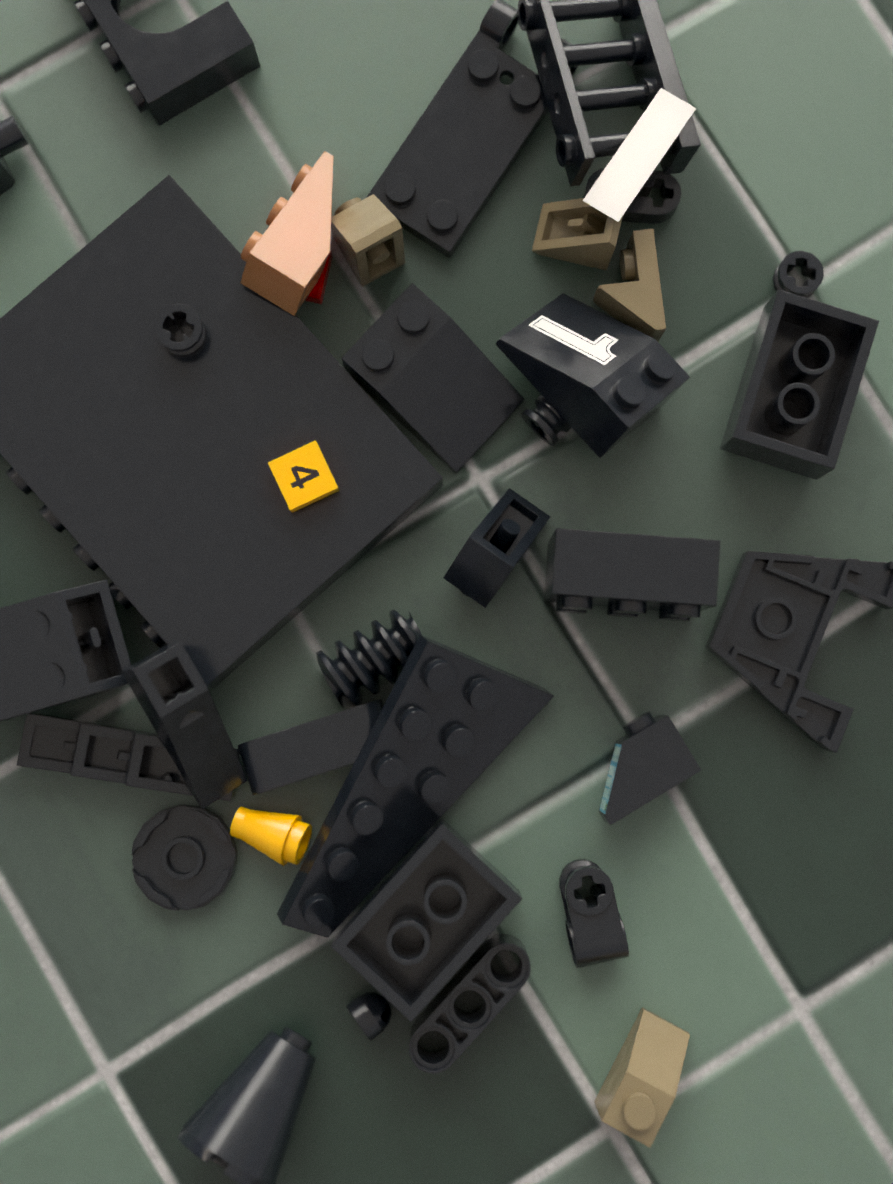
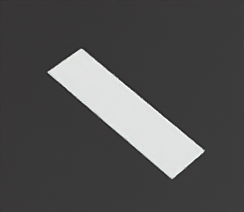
M661 88L583 201L619 222L696 108Z

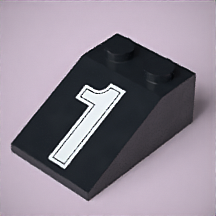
M564 293L499 338L495 344L599 458L659 410L690 378L656 339Z

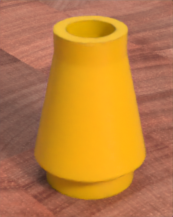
M243 806L235 813L230 827V836L241 839L282 866L286 865L287 862L298 865L302 861L312 835V825L302 822L301 815L252 810Z

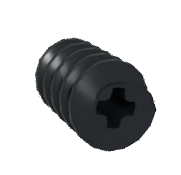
M395 609L390 611V629L384 627L377 620L372 621L373 638L370 640L359 630L354 631L355 648L352 650L340 640L336 641L337 658L334 660L321 650L316 653L319 667L343 708L342 696L347 697L355 705L362 703L360 687L362 685L374 695L380 693V675L394 685L398 679L397 666L401 665L404 668L419 636L422 635L410 612L409 618L405 619Z

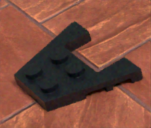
M746 551L742 554L705 648L824 750L837 753L854 709L811 692L805 688L804 684L841 591L886 610L893 608V562L859 561V559L818 558L809 555Z

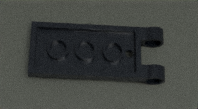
M495 0L483 18L478 33L367 196L369 197L374 194L398 219L403 229L448 258L457 249L549 111L539 74L501 51L512 37L518 25L517 9L503 0ZM561 38L563 45H573L567 40ZM578 66L569 67L572 77ZM503 75H507L514 81L509 85H504L500 82V78Z

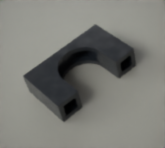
M78 0L74 2L78 13L89 31L91 32L99 28L106 40L101 42L99 46L115 73L124 68L131 79V82L124 86L139 112L143 113L149 109L159 126L261 67L254 42L228 1L185 26L166 33L144 32L128 25L120 18L121 0Z

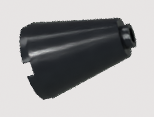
M286 1026L281 1035L271 1030L187 1120L178 1135L179 1141L204 1162L208 1163L211 1159L226 1169L223 1174L240 1184H276L316 1058L308 1052L312 1042Z

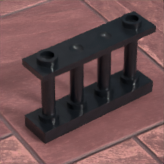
M519 0L517 9L518 23L521 30L527 32L557 138V161L561 167H565L570 187L581 184L595 158L614 156L630 133L589 136L582 112L639 106L641 110L645 111L661 88L688 103L657 0ZM613 17L614 21L619 23L623 40L563 45L556 22ZM626 61L627 65L632 67L637 83L635 85L576 91L569 67ZM692 116L660 161L664 175L682 173L701 146Z

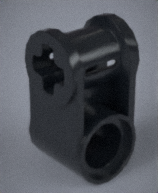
M577 859L568 863L559 877V888L567 920L565 921L567 937L576 968L629 957L627 937L617 908L613 884L610 878L595 862L590 860ZM589 876L596 885H592L589 888L590 896L583 898L574 889L582 887V877Z

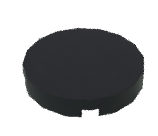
M183 804L162 810L143 824L133 841L131 855H133L132 863L134 869L132 871L136 884L152 902L170 910L196 909L206 906L225 891L235 874L238 852L234 837L230 836V829L220 816L206 808L201 809L200 806Z

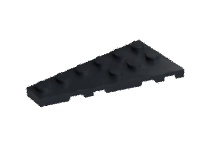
M420 635L277 912L282 925L328 938L554 695L543 687Z

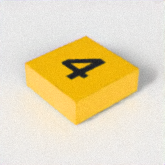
M316 440L268 462L292 513L340 491Z

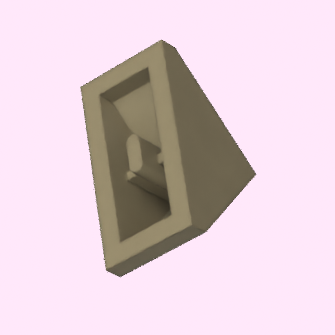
M584 198L544 203L532 251L541 256L607 271L616 247L622 218L619 222L615 221L583 201Z

